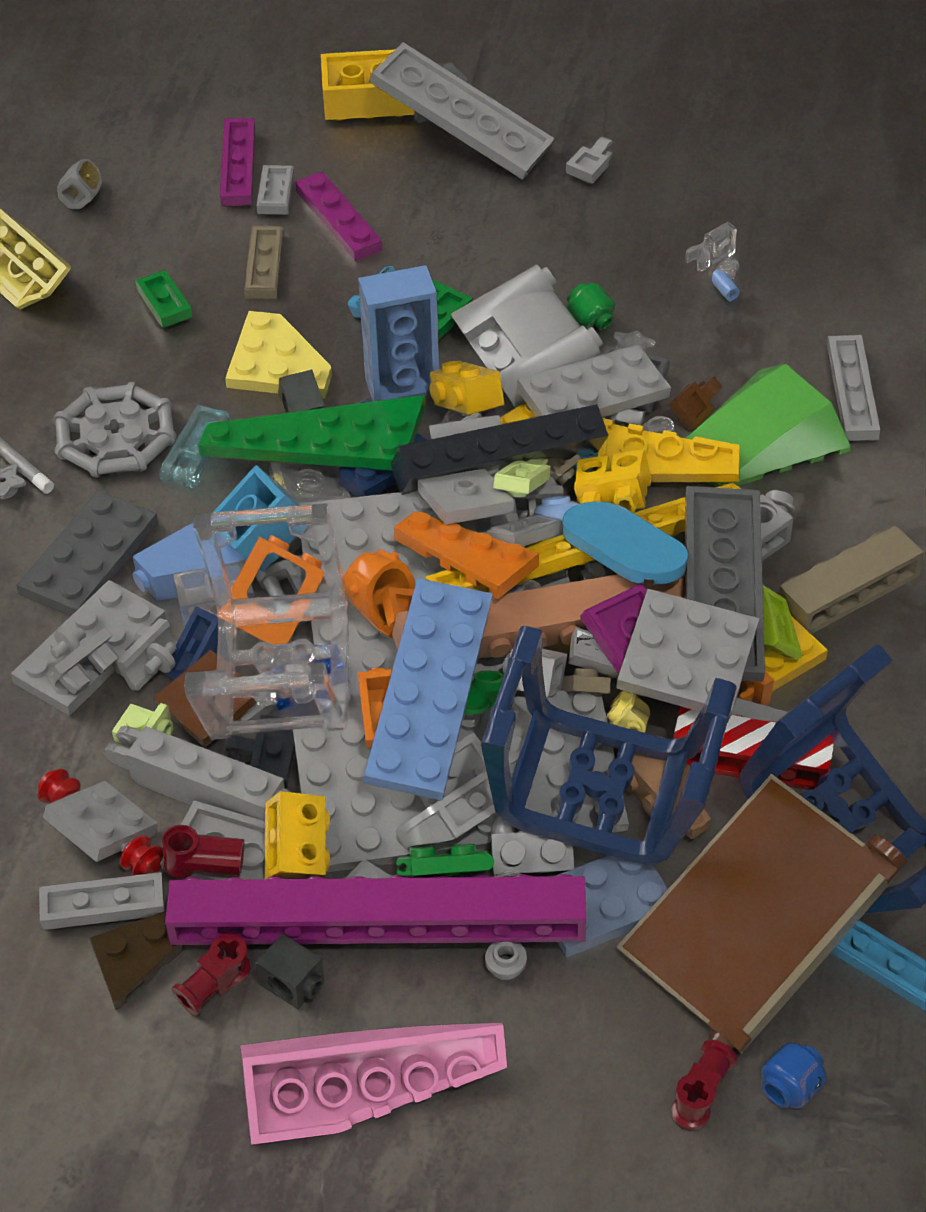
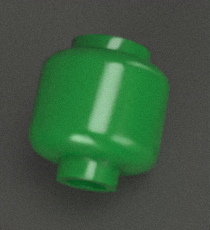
M583 282L576 286L568 295L567 309L580 326L583 325L587 330L593 327L594 330L602 331L613 322L614 316L612 314L616 303L599 284Z

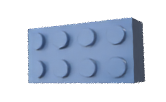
M427 266L358 278L365 380L372 400L380 401L418 395L431 396L429 389L431 384L430 372L439 369L437 292Z

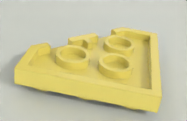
M248 311L225 379L227 388L279 394L280 377L312 369L321 397L325 399L332 377L331 365L281 314Z

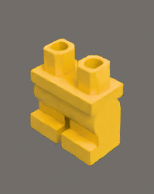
M640 449L613 454L612 466L608 455L579 459L576 482L574 484L578 504L607 502L624 507L632 513H635L636 509L645 508L647 487L651 486L652 481L645 450ZM636 461L630 466L621 467V464L625 462ZM592 467H601L600 469H598V470H596V471L587 472V469H589V468H592Z

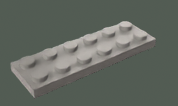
M404 42L372 72L370 83L522 180L548 152L555 140L552 136Z

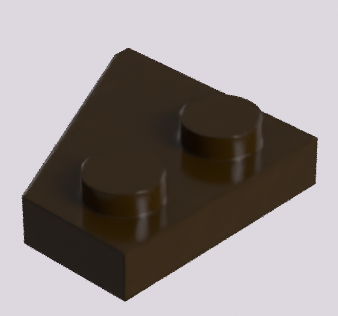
M166 911L90 938L95 957L115 1010L122 1008L127 1003L126 997L139 984L143 983L146 986L157 975L162 966L172 962L183 951L182 945H170L165 925Z

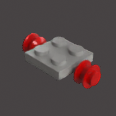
M60 768L50 771L41 778L37 796L41 802H49L45 806L43 818L93 860L98 862L121 851L120 866L124 870L132 869L133 876L158 873L161 869L163 848L159 845L151 846L150 837L155 836L158 825L154 819L106 781L80 791L81 784L79 780L69 778V774L65 769Z

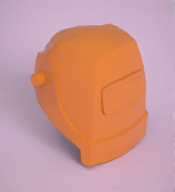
M381 549L376 552H364L352 562L341 579L342 590L355 609L379 632L392 638L393 628L387 626L381 593L387 587L415 589V580L407 565L399 560L397 552L393 551L389 554Z

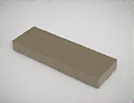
M253 226L251 228L244 288L245 299L278 298L284 240L283 227Z

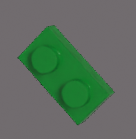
M166 270L135 280L137 291L162 328L192 318L190 305Z

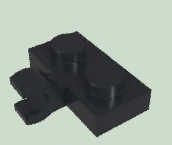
M260 715L256 739L238 735L228 736L226 745L227 757L245 764L251 761L250 766L283 778L285 789H287L295 751L293 727L299 726V719Z

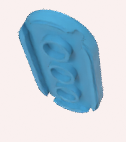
M586 502L571 507L563 516V534L569 543L629 581L644 584V579L654 580V584L657 585L667 584L682 577L686 571L688 561L686 547L675 538L624 507L607 502Z

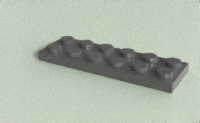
M686 486L685 547L688 551V561L685 571V599L759 618L757 631L742 680L763 682L765 675L760 490Z

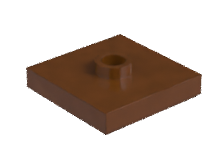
M209 650L153 697L157 706L160 703L168 705L171 718L203 747L210 744L262 699L259 690L212 650Z

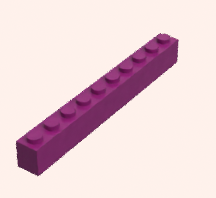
M522 874L514 877L476 875L460 878H449L443 875L431 878H407L404 876L365 878L353 876L348 879H325L317 876L307 879L269 877L267 879L247 880L237 877H230L225 880L186 878L184 880H170L165 925L170 945H211L215 938L227 933L237 934L243 938L246 944H273L282 933L299 944L586 942L585 876L560 874L555 877H532Z

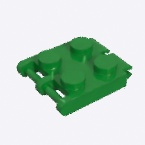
M474 843L450 845L451 853L435 854L434 846L410 848V856H401L396 859L397 865L402 863L407 865L405 868L397 867V874L413 876L490 870L494 866V858L485 850L476 851Z

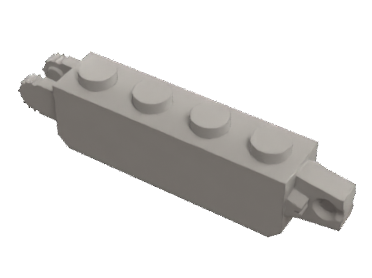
M125 725L124 727L121 726L117 731L116 737L119 742L126 745V747L129 746L130 749L109 743L103 752L110 763L112 762L114 765L117 764L129 770L131 779L138 785L188 805H192L195 800L265 821V802L280 791L290 792L285 789L284 779L147 726L142 731L129 728V726L126 727Z

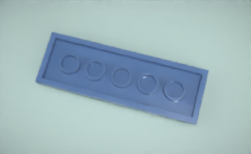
M417 578L366 766L364 784L443 801L488 620L492 593Z

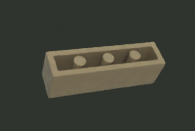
M894 525L883 532H876L868 540L854 547L846 548L841 554L826 562L817 563L809 571L797 577L787 579L780 585L779 595L786 599L791 616L812 634L919 577L924 551Z

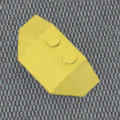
M0 208V293L21 310L51 296L71 270V266L35 234Z

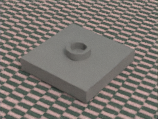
M486 469L418 480V492L446 525L509 514L514 511V500L505 490L493 488L494 478Z

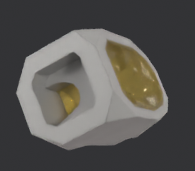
M82 159L68 169L57 186L58 198L67 208L81 209L94 198L102 184L99 168L91 160Z

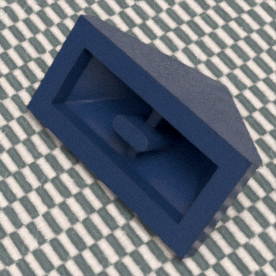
M196 606L175 645L177 650L172 654L175 660V667L170 672L164 673L173 679L180 676L209 650H212L229 666L231 665L225 620Z

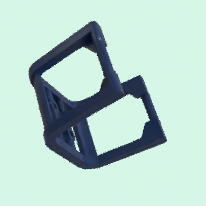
M529 626L520 627L481 743L495 812L502 820L528 833L623 860L642 864L659 863L667 860L705 808L737 686L733 682L715 678L705 704L686 736L680 739L657 737L567 712L552 705L547 700L542 667V630ZM522 676L527 710L532 715V719L511 781L509 751L516 724V712L510 710ZM550 728L581 738L579 747L572 751L568 767L570 775L568 781L561 786L559 791L558 805L560 809L557 818L525 808ZM596 742L619 748L617 759L613 760L608 767L607 776L600 771H593L596 759L593 752ZM703 746L699 763L693 761L690 766L679 802L672 814L686 761L695 757ZM635 753L666 760L644 841L612 833L613 826L620 821L623 814V793L629 788L633 780L634 767L632 761ZM585 793L591 798H600L597 806V817L599 820L596 829L573 822L574 815L581 810L584 804Z
M874 645L779 719L741 770L740 783L746 798L749 799L770 774L777 777L831 735L849 762L841 768H834L826 772L819 779L817 787L813 790H806L799 795L850 833L871 824L875 820L876 812L885 806L891 816L905 831L891 844L907 859L923 844H926V820L915 811L852 729L846 716V708L871 679L893 661L880 645ZM860 774L874 793L866 800H859L848 806L847 802L838 795L846 792L851 786V780ZM926 867L902 883L887 887L864 914L921 908L926 903Z

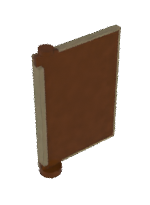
M770 774L619 943L617 949L713 1030L709 1035L711 1040L723 1042L731 1048L734 1047L742 1054L898 876L899 871L907 863V860L895 846L877 834H874L866 844L773 774Z

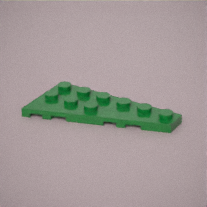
M425 395L207 423L198 444L200 456L392 470L391 462L398 446L411 444L415 441L426 407Z

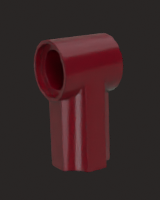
M187 825L170 827L162 837L164 868L173 877L187 878L197 871L239 876L242 873L245 839L198 835L195 829Z

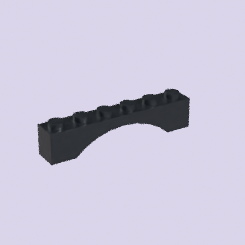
M598 404L398 446L392 459L391 467L399 491L403 495L418 491V480L485 469L525 459L557 458L568 460L576 454L580 457L598 453L609 435Z

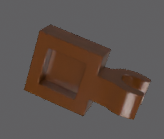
M715 376L707 383L704 381L699 384L693 382L687 385L669 403V406L688 432L696 429L713 412L715 407L709 400L722 389V385Z

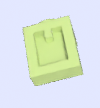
M160 703L153 712L130 704L112 730L113 740L119 742L116 734L120 727H124V725L142 731L147 726L171 735L173 722L171 721L169 706Z

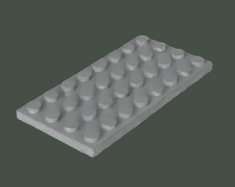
M563 690L550 697H546L552 705L559 709L607 722L601 693L567 692ZM525 696L515 697L510 710L516 712V724L509 755L523 747L532 719V715L527 710ZM493 706L481 714H464L457 742L474 732L482 743ZM362 717L293 727L301 794L326 796V810L330 814V825L326 833V849L330 853V865L327 872L354 869L363 859H366L375 866L396 863L397 858L410 856V848L434 846L435 854L451 853L450 845L474 843L476 851L491 850L490 832L492 824L498 816L497 813L480 822L454 841L440 844H420L407 848L404 846L395 831L427 808L418 795L364 784V774L371 748H366ZM549 729L525 808L549 816L555 809H560L558 805L559 791L561 786L568 781L570 775L568 768L572 751L579 747L580 737ZM596 742L593 752L596 758L593 771H600L607 776L608 767L615 760L613 747ZM585 793L584 804L581 810L574 815L573 822L596 829L599 820L597 817V806L600 798H591ZM625 803L620 821L613 826L612 833L628 831L629 821ZM514 827L515 833H518V828Z

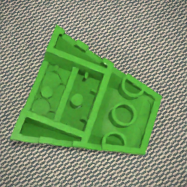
M787 364L758 371L686 437V439L693 440L697 436L740 445L739 482H733L737 486L762 479L764 473L773 470L782 473L792 470L793 464L806 460L811 464L824 460L825 454L837 451L841 455L850 452L851 449L831 401ZM711 482V483L714 484L716 487H719V486H723V485H726V484H729V483H732V482Z

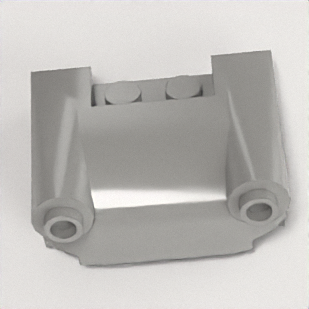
M537 264L451 313L460 331L464 333L486 368L500 371L502 391L506 393L515 408L525 402L517 390L518 378L598 356L601 353L598 347L603 344L593 327L587 330L583 325L580 326L559 297L554 293L552 286L557 282L547 267L541 269Z

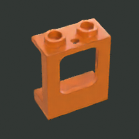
M270 535L268 540H265L259 536L217 616L285 652L322 579L325 578L326 571L320 569L323 562L303 552L301 558L288 552L287 550L290 545L281 539ZM270 553L277 554L306 571V578L288 612L284 615H278L250 600L247 596L249 587L264 559Z

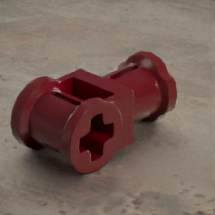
M232 933L222 934L215 938L210 945L209 951L197 961L198 970L182 984L176 983L171 988L175 998L190 1014L197 1016L202 1012L201 1006L215 993L221 997L232 986L239 985L248 978L251 967L247 958L246 942L243 938Z
M706 1040L700 1048L702 1056L698 1063L694 1062L688 1075L682 1077L677 1083L676 1099L673 1101L671 1115L674 1122L682 1129L696 1131L705 1127L710 1118V1108L718 1095L722 1080L727 1071L733 1070L738 1062V1056L733 1052L732 1048L718 1040Z

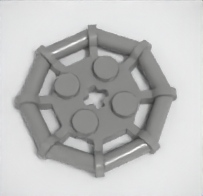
M129 381L127 385L93 389L91 386L84 388L81 396L63 411L56 412L52 422L56 426L57 439L55 454L59 459L69 460L89 471L92 477L100 478L102 474L131 470L145 471L147 470V465L167 446H173L177 440L172 419L173 403L168 398H160L140 388L138 383ZM123 399V401L121 402H113L106 404L100 403L102 401ZM136 400L150 407V409L142 410ZM85 410V416L82 419L76 418ZM159 420V430H151L149 424ZM119 429L118 433L112 434L111 430ZM70 431L80 433V439L72 442L70 440ZM144 443L146 448L140 452L138 447ZM91 450L96 453V456L92 458L84 454V452L90 454Z

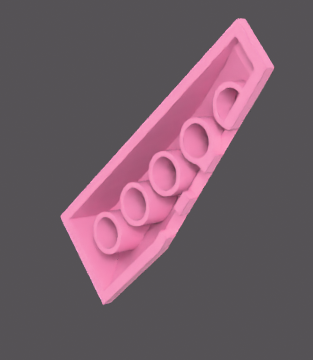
M502 1023L453 1024L366 1030L240 1046L251 1145L340 1133L351 1129L352 1125L372 1117H375V1119L405 1104L413 1101L415 1103L423 1101L441 1090L452 1086L456 1088L507 1068L504 1027Z

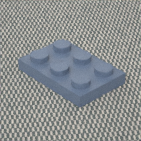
M608 855L562 873L572 876H585L586 942H558L566 958L627 934L636 926L668 890L652 863L642 864Z

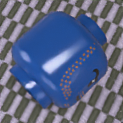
M796 1043L784 1044L764 1064L761 1070L763 1080L761 1085L765 1095L781 1108L790 1107L797 1109L804 1107L826 1083V1072L823 1067L824 1060L822 1056L809 1045L803 1047Z

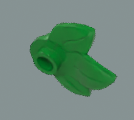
M484 670L474 674L465 715L481 714L486 712L491 706L494 707L504 677L502 673Z

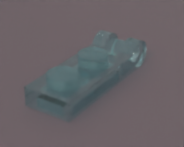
M197 405L161 466L160 480L169 483L180 481L185 487L196 488L200 480V474L210 458L200 456L198 444L207 423L229 421V412ZM180 464H186V469L179 467Z

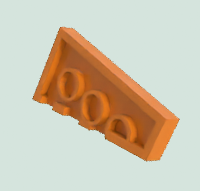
M413 512L394 526V540L425 558L435 556L440 559V566L448 571L457 569L465 574V581L474 586L484 584L489 587V593H492L493 597L497 599L501 598L539 566V553L525 549L519 544H511L493 538L486 533H478L463 528L457 523L446 525L442 520L430 517L427 513Z

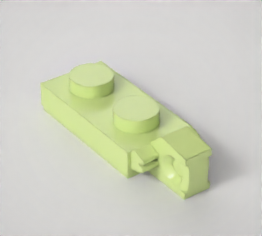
M536 458L530 459L527 462L514 461L495 473L493 488L505 490L511 497H526L527 494L549 480L550 466L546 465L548 459Z

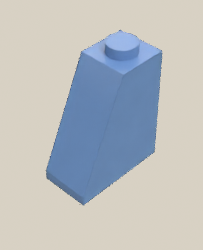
M204 516L133 556L135 572L132 575L136 585L142 592L147 590L156 601L231 588L242 570L246 558L237 552L213 523Z

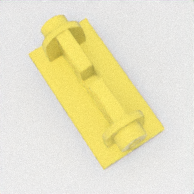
M622 690L610 705L612 709L606 716L610 720L609 723L645 733L650 716L649 706L637 694Z

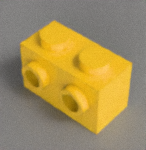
M449 361L442 364V369L430 372V394L434 404L437 406L471 415L504 405L500 371L466 362L462 363V361Z
M280 791L265 802V879L269 877L307 879L314 876H326L330 865V853L326 849V833L330 825V814L326 810V796Z

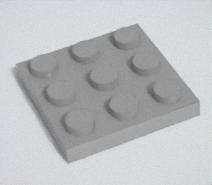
M647 589L617 679L616 688L701 711L715 678H720L733 682L737 686L729 715L730 719L755 638L759 618Z

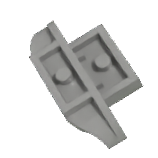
M474 732L457 742L443 801L419 796L427 809L395 831L406 848L420 844H440L454 841L496 813L481 742ZM522 748L509 755L511 781Z

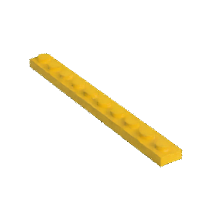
M733 482L723 486L716 487L741 489ZM685 497L634 513L671 537L685 531ZM564 534L523 546L525 549L539 553V566L516 585H521L528 580L544 575H552L560 570L576 565H584L595 559L569 543L564 538ZM457 569L452 571L445 570L425 576V580L489 593V587L484 584L472 585L465 581V574Z

